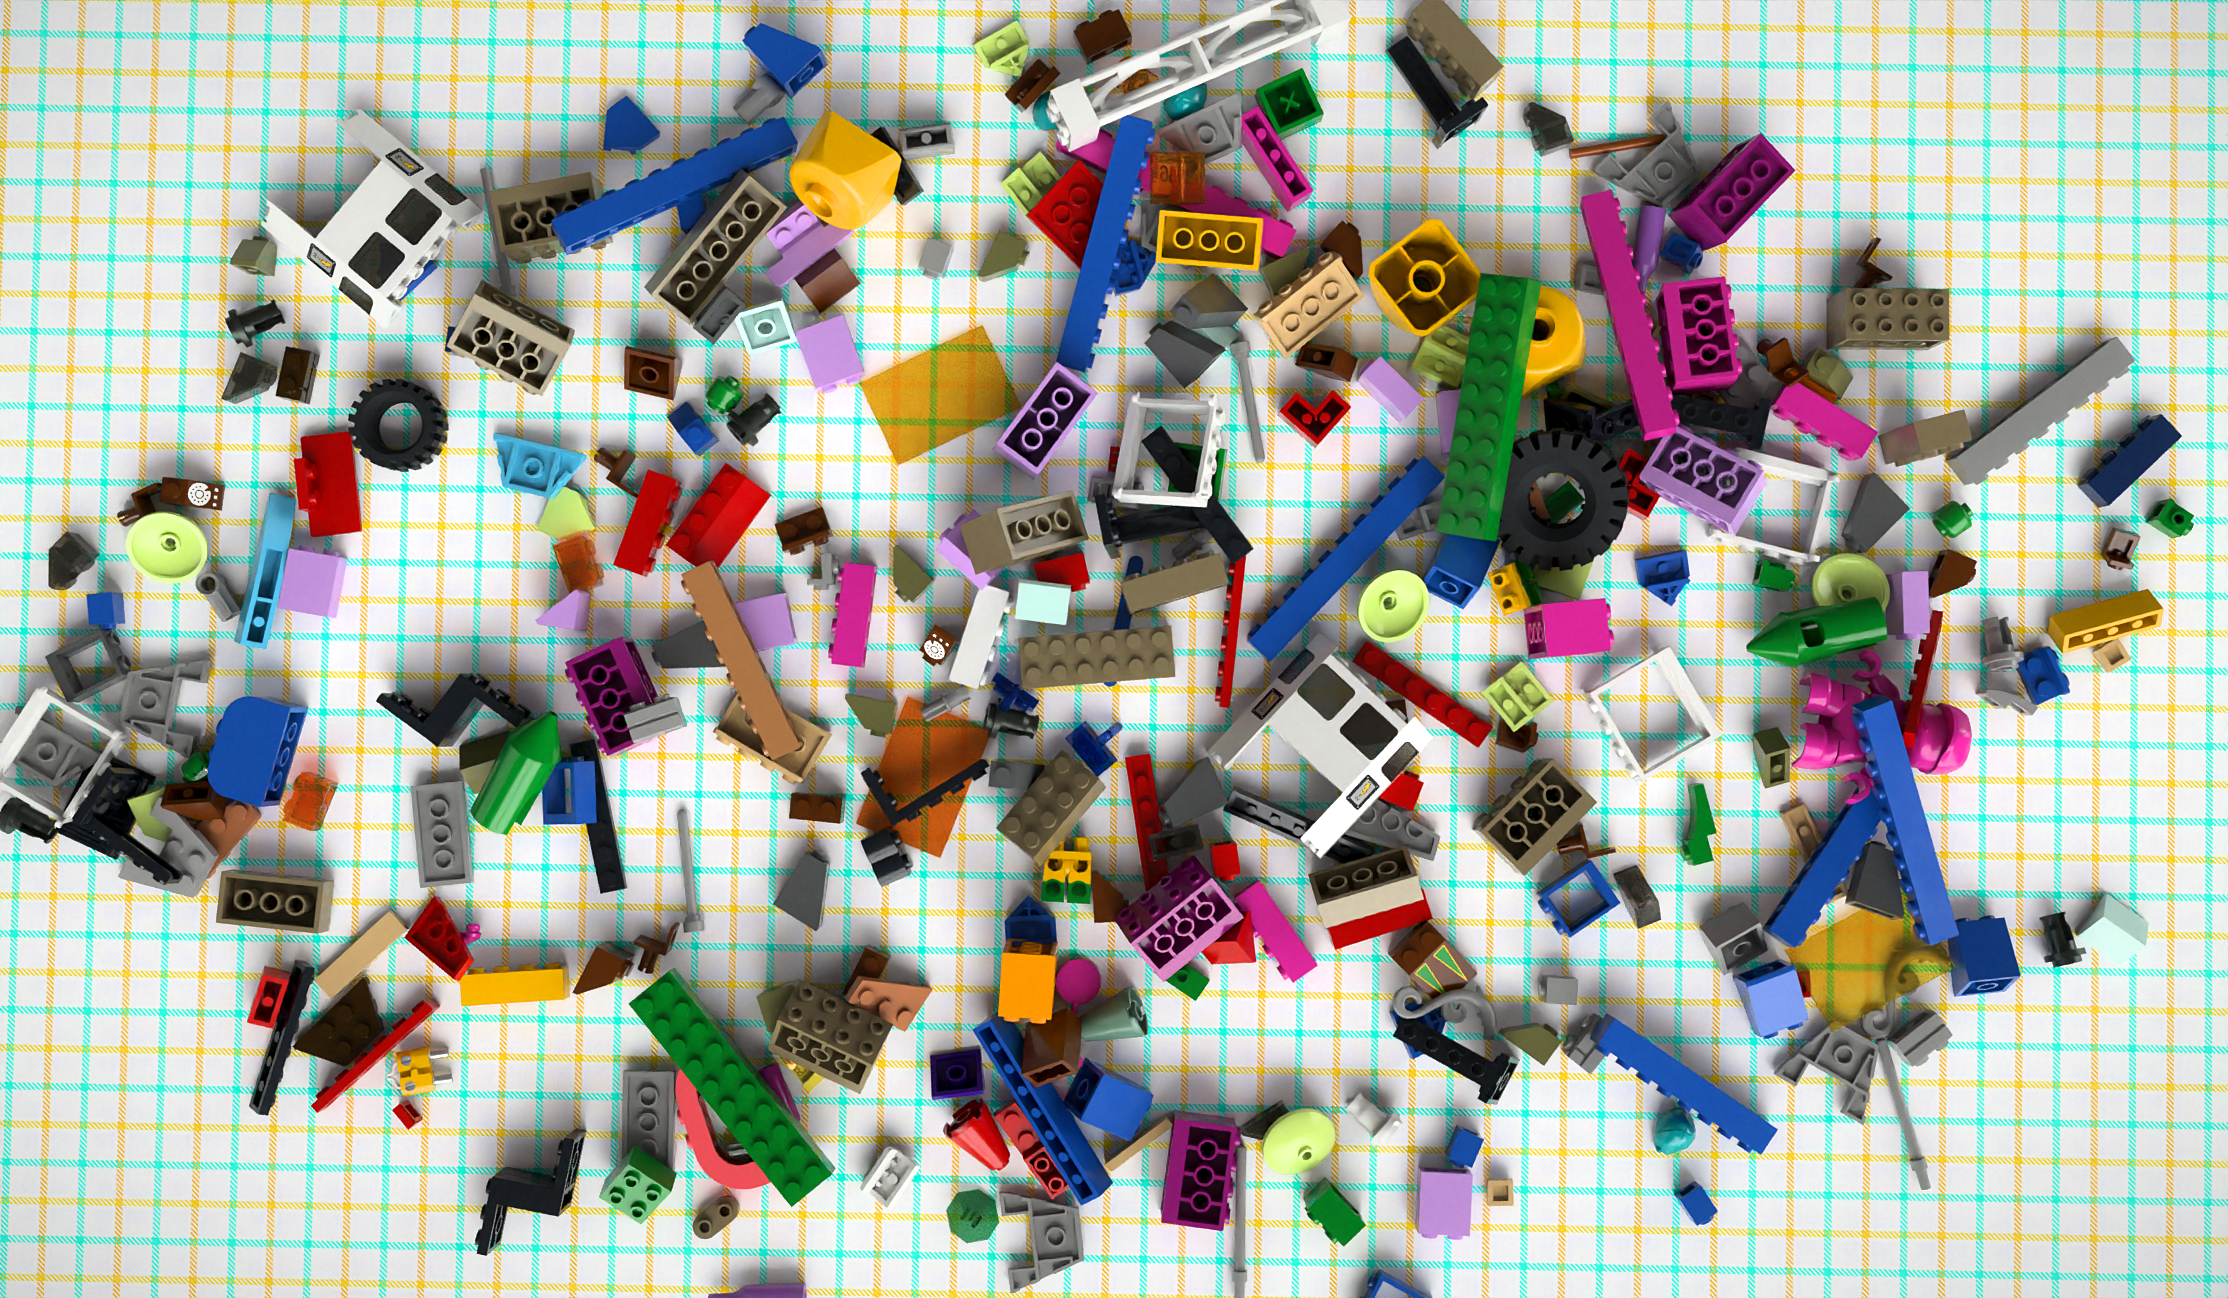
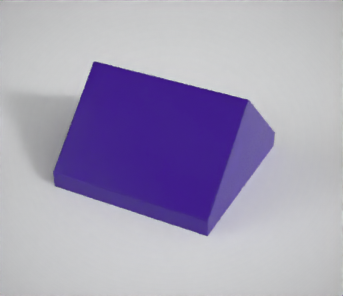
M981 1049L930 1055L932 1100L984 1094L986 1087Z

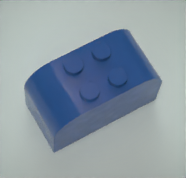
M247 696L233 701L226 708L223 718L217 724L216 733L218 735L215 744L209 750L210 762L207 774L212 788L224 797L258 807L280 805L308 707L273 697Z

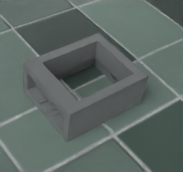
M724 284L692 322L693 329L714 345L746 306L745 301Z
M99 629L45 656L67 702L79 703L127 679V674L131 671L132 665L129 658L122 653L119 647L121 644L120 640L112 630ZM102 642L117 673L83 689L69 658Z

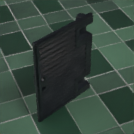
M113 757L110 761L111 767L135 769L141 774L136 789L126 796L122 802L121 810L110 819L130 834L136 818L126 799L146 793L148 786L154 784L156 776ZM92 765L91 767H89L81 773L79 780L71 794V797L64 811L71 803L72 799L78 792L79 788L87 778L88 774L90 773L94 765ZM72 820V822L64 823L61 828H55L59 830V834L115 860L120 856V853L113 849L114 845L112 843L109 846L106 845L107 841L96 837L93 834L94 830L87 825H79Z

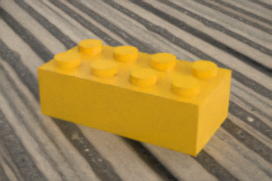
M1160 210L1156 262L1259 271L1264 219Z

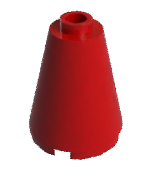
M982 1098L979 1099V1103L974 1099L963 1105L952 1115L955 1120L950 1125L948 1122L944 1125L942 1131L948 1139L991 1171L996 1169L1000 1171L1008 1165L1010 1152L986 1102Z

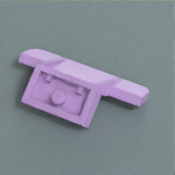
M800 200L780 215L766 232V235L783 256V259L764 273L775 286L783 287L849 238L854 230L841 229L830 224L824 227L815 214Z

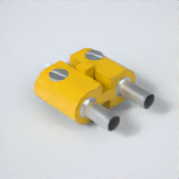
M429 1046L397 1052L396 1061L392 1063L391 1071L387 1073V1080L393 1081L394 1086L401 1089L403 1096L435 1091L436 1085L453 1082L452 1073L435 1076L432 1069V1060L449 1057L448 1048L430 1051ZM396 1065L398 1067V1072H400V1085L397 1083V1080L394 1077H392V1075L395 1072Z

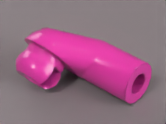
M467 924L466 932H460L466 945L480 938V925Z

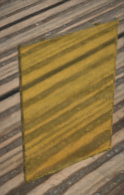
M983 325L859 383L898 466L1021 408L1014 388L1007 378L992 346L993 343L989 340Z
M1902 888L1901 895L1904 908V917L1902 919L1891 920L1861 909L1806 938L1800 946H1796V948L1789 947L1784 950L1791 963L1794 964L1798 975L1832 1032L1956 968L1940 942L1930 946L1922 939L1916 937L1913 931L1915 923L1913 916L1907 910L1906 902H1908V899Z

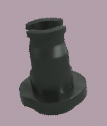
M271 300V303L267 305H259L238 314L236 309L229 310L228 314L230 317L225 318V322L236 343H244L247 348L253 345L251 337L268 331L279 323H286L275 300Z
M768 393L764 394V398L752 404L740 415L734 411L727 414L729 420L726 424L727 428L744 446L748 443L754 447L759 442L756 434L770 423L775 415L782 413L779 410L780 406Z
M996 698L995 702L989 703L985 710L983 730L988 731V738L993 739L996 738L998 732L1016 736H1029L1030 739H1033L1034 734L1037 733L1039 715L1033 716L1023 711L1004 707V699Z
M18 797L10 798L0 811V831L6 834L18 830L31 837L44 840V843L49 844L59 831L54 829L57 820L50 819L46 814L30 807V804Z
M2065 911L2039 917V920H2042L2044 925V935L2051 954L2044 956L2043 959L2045 963L2052 962L2054 968L2083 961L2081 955L2087 953L2085 947L2077 949L2070 925L2064 916L2066 915Z

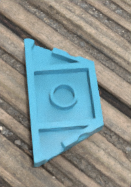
M498 433L493 434V439L497 442L499 452L497 460L501 468L502 486L508 489L554 499L587 458V455Z

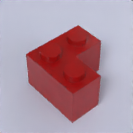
M1332 390L1315 409L1296 392L1279 411L1277 416L1311 446L1316 448L1346 415L1351 406Z
M1628 448L1619 459V466L1621 470L1624 469L1628 480L1629 505L1627 512L1641 520H1645L1649 517L1661 495L1638 483L1640 480L1639 475L1649 459Z

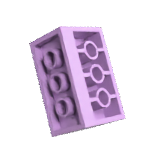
M1680 424L1679 427H1676L1674 434L1664 436L1639 475L1643 486L1658 493L1666 501L1735 536L1767 484L1764 471L1761 470L1763 467L1753 460L1746 462L1738 458L1739 454L1729 448L1722 450L1716 447V442L1706 436L1699 438L1693 435V430Z

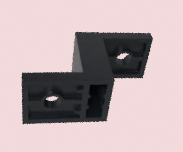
M460 673L432 712L423 707L418 709L412 704L413 699L402 692L400 694L395 692L381 693L376 700L377 703L437 747H452L484 704L515 727L535 719L530 715V709L520 703L518 705L514 704L509 700L511 696L500 688L496 690L489 685L491 681L480 673L477 675L474 673Z
M576 1128L564 1137V1140H560L557 1155H561L559 1165H555L552 1176L505 1167L492 1178H489L486 1186V1194H489L487 1204L483 1205L480 1219L483 1220L482 1229L478 1230L475 1238V1245H478L476 1254L487 1256L501 1244L508 1207L559 1217L571 1206L586 1130Z

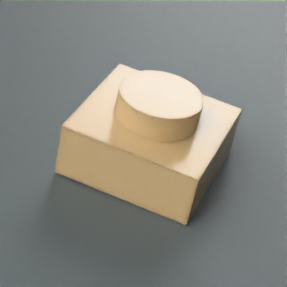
M2119 638L2110 640L2092 651L2106 673H2111L2131 660Z
M1486 1178L1487 1206H1514L1512 1178Z

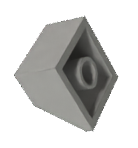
M1744 901L1728 908L1726 912L1717 917L1708 919L1699 926L1703 941L1723 975L1768 951L1761 923Z

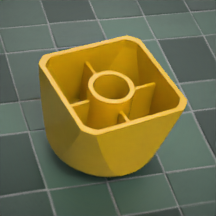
M825 111L793 160L789 171V178L794 192L813 214L835 227L855 230L866 225L893 200L901 158L895 150L834 111Z
M1428 219L1373 261L1369 267L1372 291L1380 310L1396 327L1420 336L1434 333L1476 299L1481 274L1480 270L1443 222L1438 219ZM1417 277L1425 278L1431 285V291L1422 292L1418 290L1413 283V279Z
M1547 286L1540 287L1533 331L1538 332L1543 337V340L1536 341L1531 339L1522 397L1583 368L1586 360L1585 329L1576 305L1564 293Z

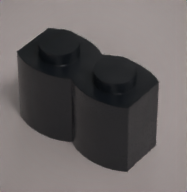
M888 826L862 838V847L881 887L911 874L913 862L908 853L904 854L900 845L903 844L898 830L894 831L891 826Z

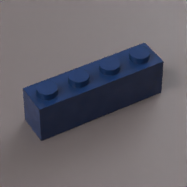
M2162 414L2152 417L2148 415L2140 420L2137 424L2138 429L2133 434L2130 432L2121 438L2118 442L2120 446L2115 451L2110 450L2100 459L2102 463L2097 468L2089 469L2082 476L2084 480L2078 487L2098 508L2112 504L2182 437Z

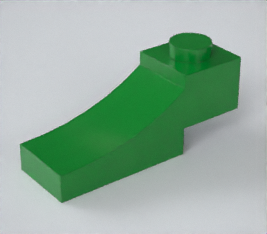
M1703 783L1687 785L1690 798V824L1686 838L1681 840L1683 846L1680 847L1682 859L1692 866L1714 861L1707 836L1716 834L1717 831Z

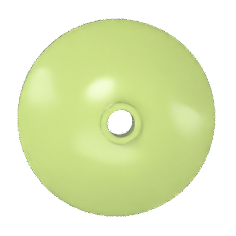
M154 512L141 517L131 527L126 540L127 554L134 567L146 577L157 582L181 583L187 581L202 570L208 557V544L201 529L190 519L173 512ZM167 538L174 539L175 543H170Z
M1852 553L1831 556L1821 563L1813 575L1811 589L1817 606H1829L1876 597L1884 612L1889 603L1890 587L1884 572L1878 565L1864 556ZM1842 593L1847 594L1849 599H1845Z
M1391 569L1378 574L1367 583L1358 600L1357 618L1361 628L1371 638L1380 642H1396L1410 636L1419 628L1426 617L1429 607L1427 587L1416 574L1405 569Z
M1304 1108L1286 1113L1278 1118L1265 1133L1261 1147L1263 1158L1272 1170L1281 1174L1294 1175L1307 1172L1318 1166L1332 1150L1336 1135L1334 1125L1326 1114L1316 1109Z

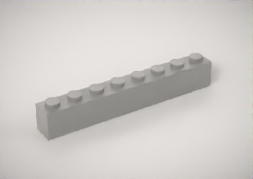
M2118 337L2106 340L1946 462L1964 485L1972 483L1978 485L1989 477L1987 474L1993 468L1998 470L2009 462L2008 457L2013 453L2017 455L2026 450L2031 439L2035 438L2037 440L2050 431L2047 427L2054 422L2059 424L2070 416L2068 411L2072 408L2079 409L2090 401L2088 396L2094 392L2098 394L2110 386L2109 380L2113 377L2118 379L2130 370L2128 366L2136 360Z

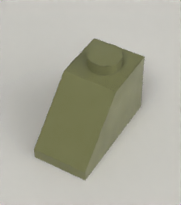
M999 230L978 273L979 281L984 283L1015 272L1020 265L1024 266L1030 255V252L1027 251V243Z
M253 236L252 240L242 239L230 259V265L252 275L275 276L277 246L270 243L266 237Z
M1308 246L1261 268L1260 273L1272 299L1278 295V291L1283 286L1292 284L1298 279V275L1303 271L1310 252Z
M1820 348L1810 351L1801 364L1809 371L1807 376L1809 379L1836 394L1839 400L1854 378L1840 360Z
M896 545L893 548V584L898 588L895 593L905 603L908 600L915 603L935 581Z
M845 694V700L864 729L871 730L870 735L885 738L886 733L892 734L898 707L897 703Z
M1774 727L1753 733V752L1765 789L1790 782V747L1779 728Z
M1538 1023L1501 1028L1498 1032L1543 1066H1545L1562 1042L1556 1037L1558 1031L1546 1023L1543 1027Z

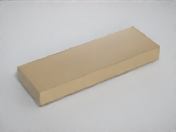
M1165 1114L1133 1138L1131 1142L1129 1141L1105 1159V1164L1109 1170L1114 1171L1172 1128L1173 1123L1168 1114Z

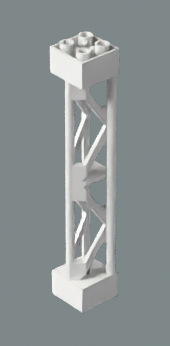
M1287 0L1262 1L1081 79L1078 78L1051 90L1049 100L1047 101L1048 108H1046V113L1050 122H1055L1059 130L1057 131V137L1062 146L1066 145L1069 152L1096 141L1099 129L1103 125L1308 37H1311L1314 46H1317L1342 35L1351 19L1349 11L1343 0H1294L1298 10L1285 9L1271 11V7ZM1277 19L1283 21L1282 27L1215 55V50L1222 42L1250 22ZM1228 26L1225 31L1201 47L1198 38ZM1191 42L1190 57L1183 55L1159 58V55ZM1166 66L1174 69V73L1107 102L1104 100L1109 91L1139 69ZM1117 73V76L1087 97L1083 87Z

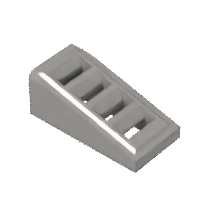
M1092 476L1088 502L1095 503L1094 496L1098 495L1101 483L1104 484L1102 494H1105L1108 501H1112L1113 506L1133 510L1141 509L1142 503L1120 502L1114 498L1113 494L1112 499L1108 498L1110 485L1113 486L1114 479ZM1134 482L1133 490H1144V485Z

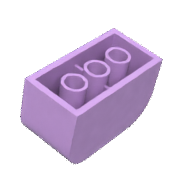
M1056 362L992 450L1034 480L1098 392Z

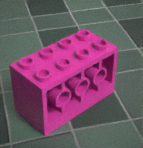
M1725 276L1663 283L1656 297L1659 325L1661 326L1660 336L1667 386H1670L1673 395L1730 390L1735 381H1737L1739 374L1742 373L1741 359L1736 357L1735 350L1739 346L1738 336L1733 334L1732 324H1735V313L1733 309L1729 308L1728 301L1731 300L1732 296L1731 286L1726 284Z
M1605 598L1542 604L1523 610L1529 660L1611 651V645L1614 644L1613 631L1609 630L1608 619H1611V608L1609 603L1606 604Z

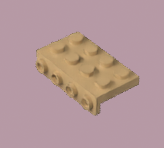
M1334 251L1323 254L1318 259V263L1311 268L1303 270L1298 275L1297 280L1292 284L1283 286L1278 291L1277 296L1272 300L1263 302L1258 307V311L1253 314L1283 358L1287 359L1364 297V294L1343 264V258L1340 254Z
M737 692L719 725L713 730L717 734L716 740L727 746L731 743L739 747L738 752L749 759L753 756L761 760L760 765L771 772L775 769L783 773L782 778L793 785L796 782L804 783L832 734L786 708L803 746L772 761L770 756L766 757L760 746V743L763 741L759 733L755 734L749 723L751 717L748 710L744 711L738 701L740 694Z

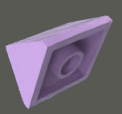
M575 589L535 621L538 625L586 631L591 595L587 591Z

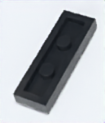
M879 127L870 135L895 150L900 156L901 164L894 195L901 205H907L924 190L885 127Z

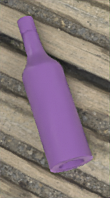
M1643 206L1640 208L1633 252L1634 258L1632 259L1633 268L1637 267L1640 275V282H1637L1639 291L1643 290L1644 293L1648 279L1658 265L1666 215L1665 209L1656 206Z
M805 1283L745 1285L732 1293L708 1294V1298H807V1289Z

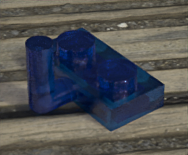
M999 672L991 680V684L994 686L993 691L1003 697L997 706L1003 712H1006L1012 703L1023 712L1027 710L1033 712L1037 707L1039 700L1021 689L1019 684H1014Z
M1084 721L1065 739L1098 777L1118 760L1105 744L1116 736L1123 726L1121 723L1115 722L1098 736L1090 725Z

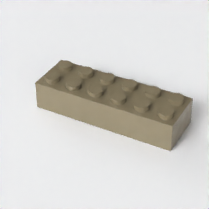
M740 169L644 288L660 303L691 325L787 207L744 170Z
M1171 626L1018 638L1022 689L1175 677Z

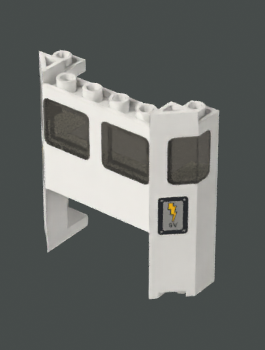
M359 108L355 110L358 113L357 115L352 114L344 122L341 119H337L335 122L381 159L373 171L317 237L313 236L295 221L294 217L286 210L267 200L266 204L270 207L269 212L265 216L267 221L262 220L261 225L380 325L386 328L389 323H392L397 318L401 306L395 300L404 296L410 282L421 276L424 271L423 267L429 260L437 257L442 244L453 238L459 225L468 231L470 227L479 221L480 215L484 211Z
M1319 633L1207 752L1228 771L1234 765L1233 761L1269 725L1333 784L1342 794L1300 838L1321 859L1422 752L1433 736L1415 717L1407 724L1405 722L1407 717L1397 708L1392 711L1385 704L1388 700L1379 691L1376 690L1373 693L1366 687L1368 682L1359 673H1356L1354 676L1347 669L1349 664L1338 655L1335 658L1333 656L1338 651V646Z

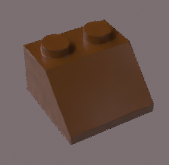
M609 941L596 946L572 993L578 995L612 984L620 979L622 980L625 976L628 977L635 965L632 962L635 955Z

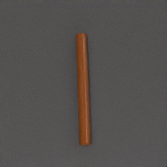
M1663 134L1572 148L1569 149V157L1574 159L1659 145L1666 137Z

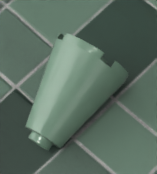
M1134 987L1124 988L1079 1016L1082 1020L1081 1038L1085 1042L1138 1038L1148 1034L1146 1014L1142 1015L1140 1007L1143 1006V1003Z

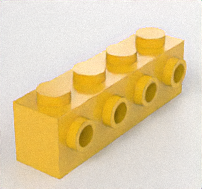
M2149 589L2132 592L2050 615L2048 635L2063 654L2161 627L2164 608Z
M560 962L545 963V968H535V964L519 965V969L510 970L509 965L493 967L494 971H484V967L468 968V972L460 980L461 1006L565 1000L570 997L569 966H561Z

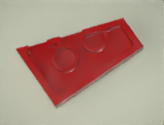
M434 895L404 938L452 979L460 981L473 963L474 958L441 898Z

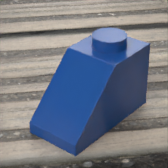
M687 401L667 417L677 433L699 457L719 442L718 438Z

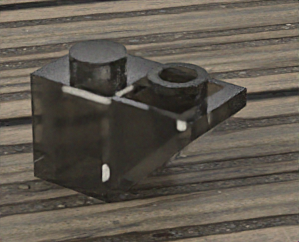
M1535 102L1527 104L1522 114L1523 121L1527 128L1530 127L1533 135L1531 137L1533 148L1535 151H1539L1541 157L1568 148L1573 143L1574 139L1565 116Z
M66 532L49 549L48 586L51 589L64 591L71 588L77 582L76 578L82 572L89 570L95 564L94 560L99 556L78 533Z

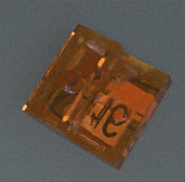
M1153 151L1150 153V204L1197 205L1205 203V152L1179 151L1178 153Z

